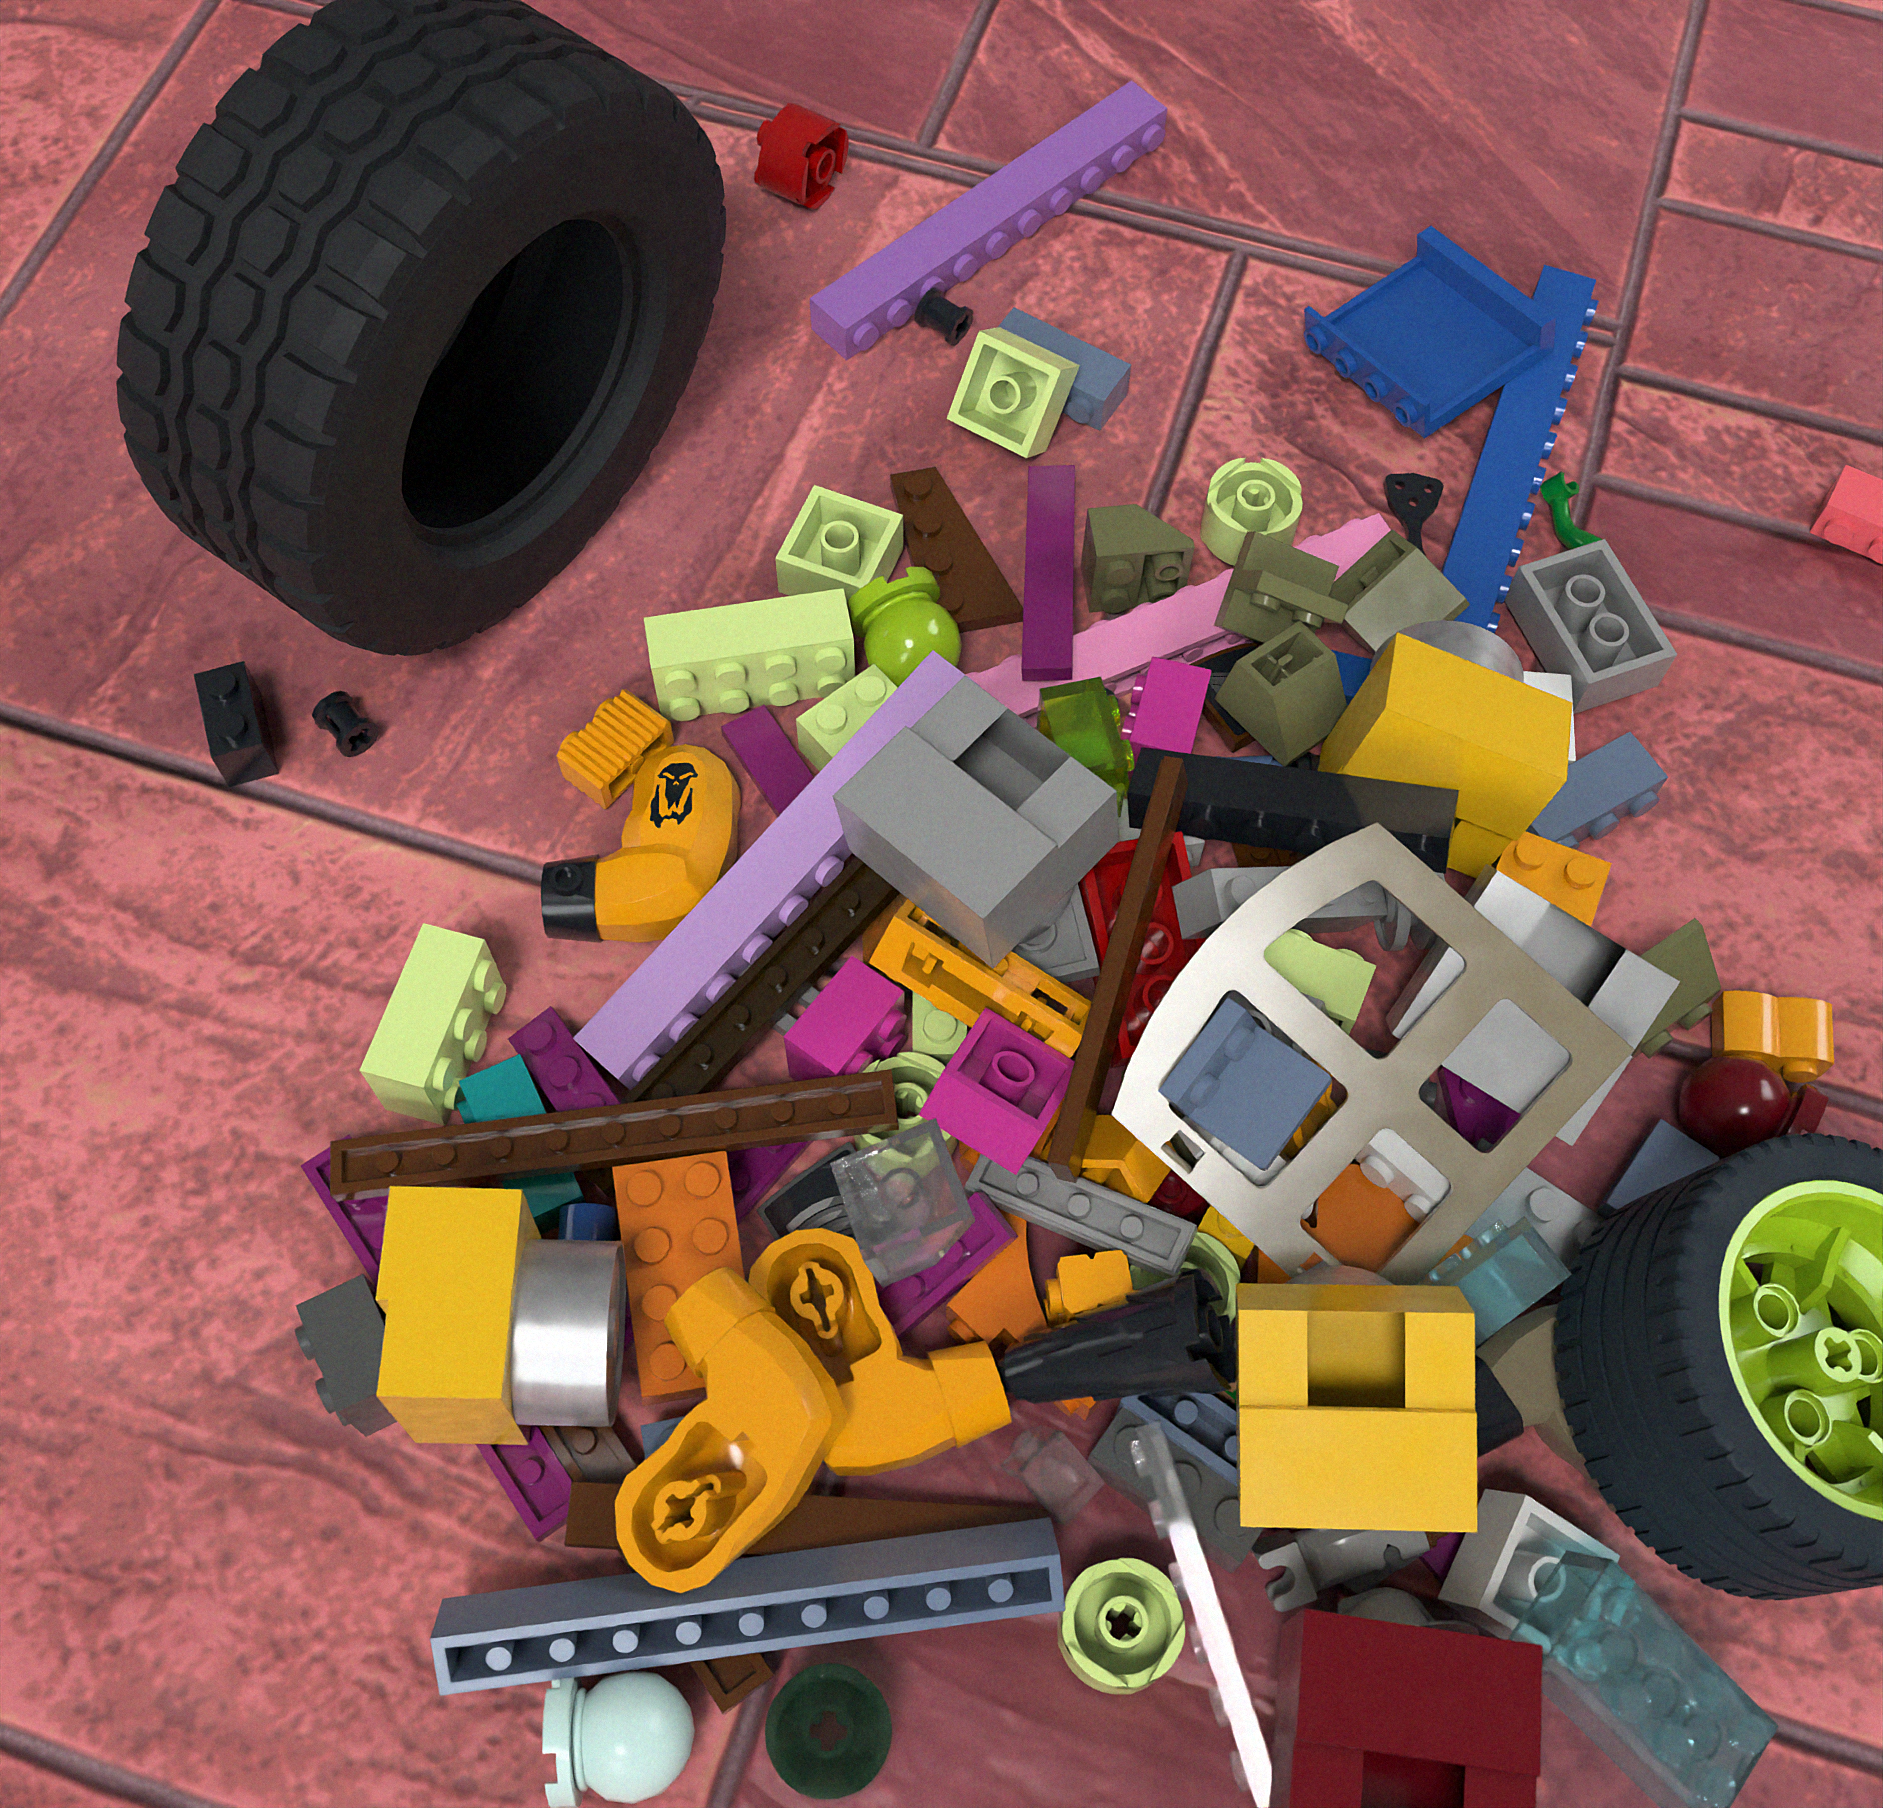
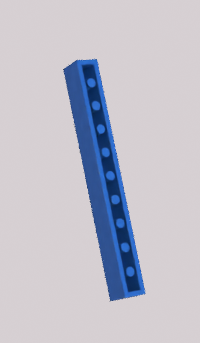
M1548 265L1543 266L1531 299L1556 317L1553 352L1502 386L1441 573L1470 603V606L1458 615L1454 621L1473 624L1495 634L1501 614L1492 611L1495 602L1504 603L1512 581V576L1504 573L1507 565L1515 567L1524 540L1516 538L1518 529L1526 531L1534 511L1535 503L1528 502L1527 500L1529 493L1533 495L1538 494L1546 472V468L1538 465L1540 459L1548 460L1557 437V433L1549 431L1551 424L1559 425L1568 399L1562 398L1560 395L1561 391H1570L1578 369V365L1571 364L1572 358H1580L1589 334L1588 332L1581 331L1582 325L1590 326L1599 300L1591 298L1597 279Z

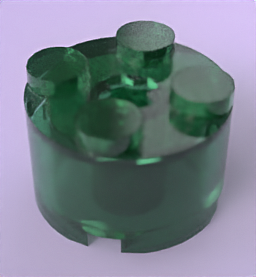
M835 1663L810 1666L790 1679L771 1702L765 1724L767 1753L781 1779L801 1796L822 1803H838L850 1800L872 1787L888 1762L893 1739L890 1711L876 1685L858 1670ZM833 1716L836 1717L839 1728L847 1730L846 1739L836 1740L833 1751H824L823 1743L820 1739L813 1738L814 1729L824 1728L826 1717Z

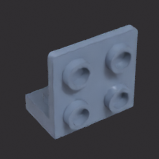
M1227 997L1158 1092L1179 1112L1257 1168L1266 1171L1330 1086L1332 1078L1329 1073L1258 1026L1247 1009Z

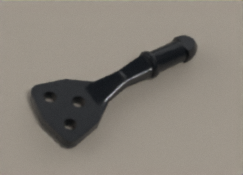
M1417 473L1389 474L1383 483L1388 506L1404 527L1406 540L1416 546L1426 556L1423 551L1421 538L1422 524L1435 512L1444 488L1443 482ZM1395 485H1400L1402 489H1397ZM1424 489H1429L1431 493L1426 492ZM1409 502H1414L1416 506L1410 505Z

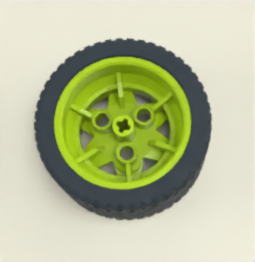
M1805 1133L1803 1135L1790 1134L1779 1138L1774 1137L1754 1144L1629 1202L1609 1215L1606 1221L1601 1222L1592 1231V1237L1587 1238L1579 1249L1578 1253L1580 1256L1573 1259L1568 1270L1570 1277L1564 1280L1561 1290L1563 1301L1558 1303L1556 1320L1559 1321V1326L1555 1327L1554 1345L1558 1346V1353L1554 1354L1555 1371L1560 1373V1381H1557L1560 1399H1564L1566 1409H1563L1567 1426H1572L1575 1434L1572 1437L1578 1453L1582 1452L1586 1462L1583 1464L1591 1479H1596L1599 1483V1492L1608 1504L1615 1506L1617 1509L1615 1514L1625 1526H1632L1635 1530L1634 1535L1647 1548L1653 1547L1656 1549L1655 1554L1669 1565L1676 1564L1679 1572L1692 1579L1700 1578V1582L1716 1590L1724 1589L1727 1594L1739 1597L1748 1596L1750 1599H1773L1777 1601L1883 1585V1150L1878 1147L1871 1149L1870 1144L1855 1139L1848 1141L1843 1136L1831 1134L1824 1136L1821 1133ZM1745 1263L1763 1264L1761 1286H1759ZM1806 1455L1821 1478L1804 1466Z

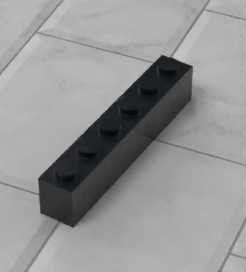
M1141 747L1127 791L1130 828L1142 829L1161 759H1164V756L1183 759L1188 780L1187 791L1175 832L1182 831L1184 836L1311 855L1336 840L1378 822L1432 871L1446 874L1455 827L1459 790Z

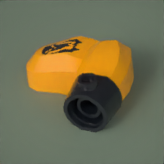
M688 744L666 747L647 758L634 779L631 794L632 810L624 823L621 835L622 848L603 858H600L599 854L546 862L544 864L541 879V906L546 936L554 939L601 943L603 939L637 943L665 940L735 864L741 789L726 763L706 748Z

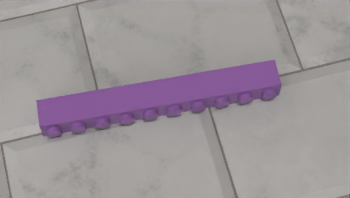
M1131 80L810 298L811 329L845 360L850 359L861 350H867L878 338L894 327L902 326L915 313L921 298L929 289L936 287L945 293L959 282L968 280L976 270L992 259L1000 258L1008 248L1024 237L1033 235L1041 225L1054 216L1063 214L1070 205L1084 195L1095 192L1103 182L1116 173L1125 171L1132 162L1146 152L1154 151L1162 143L1165 136L1168 108Z

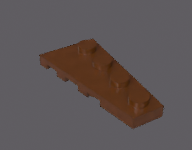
M930 467L890 474V487L897 513L903 515V536L911 567H925L933 573L940 588V597L936 604L944 607L957 623L959 633L1023 622L1022 605L937 468Z

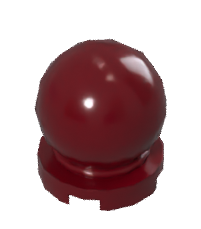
M1728 1055L1710 1058L1696 1068L1683 1082L1679 1096L1678 1118L1688 1137L1717 1155L1719 1160H1722L1754 1144L1774 1137L1779 1138L1784 1135L1800 1134L1802 1130L1815 1133L1829 1098L1818 1092L1816 1087L1808 1083L1802 1085L1797 1092L1790 1093L1781 1074L1764 1061L1739 1055Z

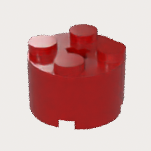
M788 103L775 116L773 121L765 120L758 130L756 140L761 149L758 166L754 174L755 184L811 209L819 208L828 200L835 189L834 186L829 185L834 172L842 174L845 167L849 147L846 129L839 127L842 124L837 123L835 120L798 104Z

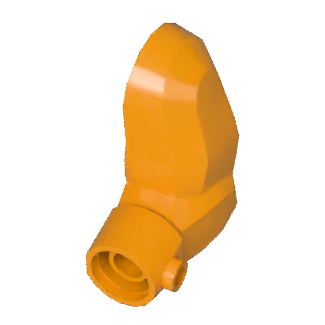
M824 1228L796 1230L771 1243L752 1265L748 1284L775 1308L776 1315L806 1341L834 1381L847 1411L846 1425L823 1459L831 1472L838 1476H871L917 1465L954 1446L959 1449L1012 1422L1005 1391L993 1356L985 1341L927 1352L928 1359L903 1356L894 1329L879 1306L869 1256L853 1238Z
M730 1267L719 1268L692 1284L670 1307L664 1318L666 1330L693 1374L699 1378L704 1377L707 1397L679 1422L669 1439L625 1477L615 1500L617 1540L629 1565L651 1585L678 1593L707 1585L798 1505L809 1488L820 1464L847 1421V1411L834 1381L806 1341L776 1315L775 1308Z

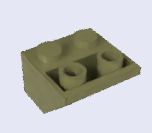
M1137 504L1088 508L1080 566L1089 613L1102 611L1118 613L1126 609H1133L1146 602L1155 603L1173 596L1179 589L1187 586L1195 548L1193 539Z
M1390 530L1333 583L1328 596L1348 604L1343 622L1340 625L1347 634L1372 655H1375L1388 638L1402 629L1429 621H1454L1458 615L1470 606L1467 599L1416 546L1394 530Z
M1301 621L1293 624L1236 661L1214 698L1285 767L1326 740L1347 708L1335 653Z

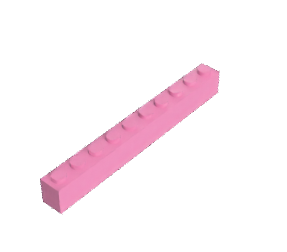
M1380 513L1363 520L1358 518L1350 520L1340 529L1323 536H1310L1294 548L1338 565L1339 569L1334 580L1335 582L1391 529ZM1234 568L1223 571L1213 580L1198 586H1185L1175 592L1173 596L1155 603L1146 602L1140 604L1128 614L1110 621L1107 619L1100 620L1092 624L1087 630L1073 635V680L1022 681V655L1020 654L1010 656L1002 661L1000 665L983 672H971L965 675L1039 731L1075 716L1073 706L1076 695L1086 687L1102 686L1108 688L1117 698L1132 693L1137 674L1147 675L1152 656L1189 665L1218 651L1254 641L1214 626Z

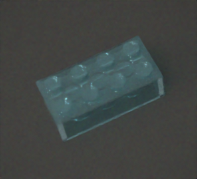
M1566 1550L1507 1639L1543 1645L1542 1692L1660 1808H1730L1779 1727L1612 1559Z

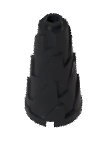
M1191 1269L1181 1272L1178 1276L1124 1293L1125 1299L1075 1314V1320L1023 1337L1024 1342L1008 1346L1005 1350L1004 1358H1000L998 1361L997 1370L1004 1391L1007 1394L1013 1393L1017 1400L1041 1404L1092 1397L1094 1401L1145 1394H1148L1149 1399L1190 1393L1213 1394L1232 1389L1228 1383L1236 1381V1350L1229 1315L1218 1316L1214 1307L1209 1304L1223 1300L1215 1281L1205 1269Z

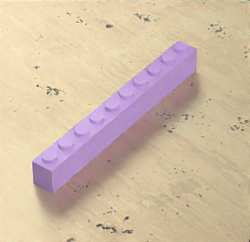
M932 650L573 1039L629 1090H632L736 982V979L772 945V940L785 925L790 926L808 907V900L821 886L827 887L842 872L844 861L852 852L849 850L832 796L905 726L911 728L966 675Z

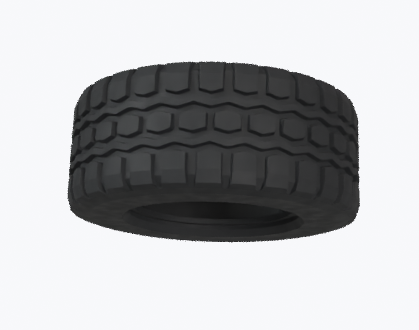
M334 0L313 13L309 26L301 23L297 24L262 54L261 66L257 71L249 67L238 78L215 106V120L211 125L203 122L177 163L175 169L179 176L175 184L165 186L153 210L144 233L145 236L150 238L148 247L137 253L129 278L124 302L131 307V310L121 319L117 344L116 365L123 372L116 381L117 403L120 422L126 428L124 439L134 467L161 511L172 523L177 525L181 532L336 640L383 655H421L431 653L435 648L442 650L468 640L475 632L482 633L508 617L515 607L519 609L547 586L554 575L557 576L583 550L590 537L596 535L618 507L620 499L625 493H628L650 459L653 448L658 445L677 409L676 404L684 394L698 360V350L704 343L714 309L712 301L718 292L724 254L721 253L726 235V208L722 204L725 197L720 166L715 161L716 154L711 141L697 120L674 93L521 0Z

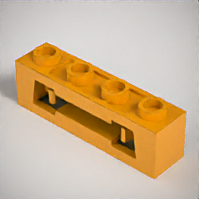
M909 899L905 901L891 920L868 963L884 972L893 981L905 985L927 999L937 1009L949 1013L971 1028L985 1007L1068 1058L1072 1057L1081 1042L1092 1003L1090 1000L1012 951L992 969L960 941L957 947H953L950 945L951 940L948 937L940 938L927 930L930 921L942 929L944 928ZM1038 988L1066 1006L1067 1009L1060 1014L1046 1005V999L1042 997L1035 999L1031 994Z

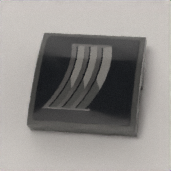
M847 1142L809 1167L756 1209L759 1217L775 1241L796 1230L824 1228L853 1238L869 1256L870 1262L909 1238L908 1228L850 1142Z

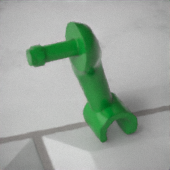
M1560 471L1542 483L1540 487L1541 493L1546 502L1551 505L1555 535L1569 550L1603 540L1576 527L1571 519L1568 499L1579 493V484L1576 481L1566 484L1564 480L1565 473Z

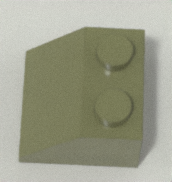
M1696 918L1639 956L1677 979L1680 983L1631 1054V1060L1642 1052L1648 1059L1652 1058L1674 1040L1670 1032L1680 1025L1689 1031L1713 1012L1707 1004L1720 991L1721 986L1703 926Z

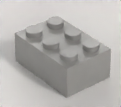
M1605 539L1518 567L1504 601L1546 672L1571 675L1573 715L1657 687L1660 684L1677 653Z

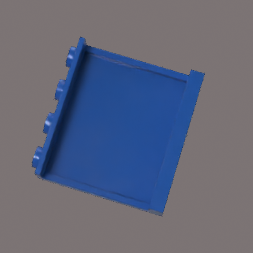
M1429 226L1417 234L1416 257L1335 311L1323 317L1312 307L1308 306L1305 308L1304 339L1312 352L1323 355L1334 364L1337 371L1343 377L1351 378L1362 387L1372 401L1380 402L1394 413L1400 424L1405 427H1411L1425 439L1553 352L1556 317L1441 232Z

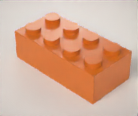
M726 1150L612 1167L621 1241L625 1254L626 1280L642 1405L649 1406L706 1396L704 1377L699 1378L693 1374L666 1330L664 1318L670 1307L692 1284L719 1268L730 1267L745 1280Z

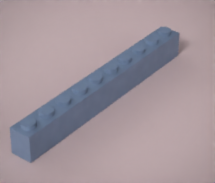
M1042 1518L736 1559L707 1585L682 1593L651 1585L639 1573H630L443 1598L430 1642L439 1694L442 1696L560 1680L561 1678L582 1677L1065 1611L1060 1553L1051 1518Z

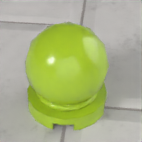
M907 567L905 570L909 577L900 578L888 584L884 576H880L860 588L847 602L851 611L849 618L852 633L858 637H865L864 649L868 666L870 667L875 664L897 688L932 650L957 668L962 649L957 623L944 607L936 604L940 597V588L933 573L925 567Z

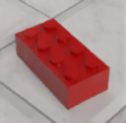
M1182 831L1175 832L1110 1062L1111 1068L1128 1065L1150 1017L1176 976L1206 940V938L1182 939L1172 887L1192 878ZM1138 839L1117 842L1078 882L1100 972ZM1099 976L1093 977L1095 989Z

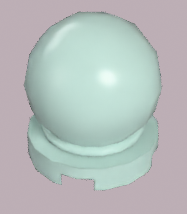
M636 1669L606 1675L589 1691L583 1687L581 1677L552 1680V1688L546 1689L543 1754L556 1753L558 1781L545 1784L549 1807L579 1808L583 1793L588 1787L607 1801L630 1804L662 1794L684 1770L690 1756L695 1733L691 1708L679 1690L659 1674Z

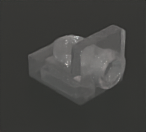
M1043 1425L1029 1428L1021 1433L1009 1448L1011 1454L1001 1464V1467L1008 1475L1022 1481L1045 1509H1048V1513L1057 1523L1065 1526L1105 1484L1104 1480L1062 1431Z

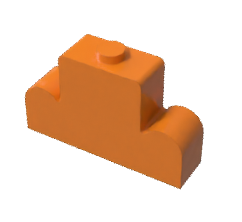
M1358 1161L1349 1164L1313 1203V1210L1308 1216V1222L1302 1218L1300 1219L1301 1227L1344 1266L1361 1268L1373 1273L1379 1270L1420 1225L1406 1211L1403 1200L1388 1187H1378L1363 1174ZM1463 1235L1416 1286H1458L1474 1311L1476 1322L1487 1311V1262L1485 1252L1478 1242L1470 1236ZM1254 1245L1251 1253L1250 1283L1284 1284L1292 1279ZM1314 1252L1300 1266L1307 1271L1322 1262L1323 1259Z

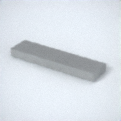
M981 1154L964 1187L967 1196L971 1197L975 1192H985L996 1208L1100 1252L1122 1250L1125 1255L1127 1254L1129 1264L1164 1279L1178 1275L1197 1233L1196 1224L1079 1176L1077 1184L1059 1180L1049 1164L1030 1156L1026 1158L1015 1175Z

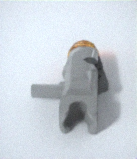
M1306 1528L1291 1534L1286 1529L1255 1541L1250 1551L1263 1569H1271L1280 1565L1286 1566L1284 1575L1280 1579L1269 1583L1265 1588V1593L1272 1607L1276 1611L1284 1612L1316 1600L1318 1598L1316 1592L1338 1583L1344 1584L1357 1594L1366 1592L1397 1570L1403 1569L1423 1555L1424 1552L1437 1547V1539L1448 1536L1449 1532Z

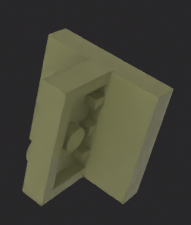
M1256 531L1247 532L1214 626L1259 644H1264L1298 621H1301L1314 634L1316 629L1321 628L1322 622L1342 624L1348 604L1328 597L1339 566Z

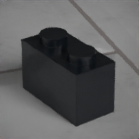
M242 661L194 674L210 755L227 785L233 787L279 774L262 695L245 662Z

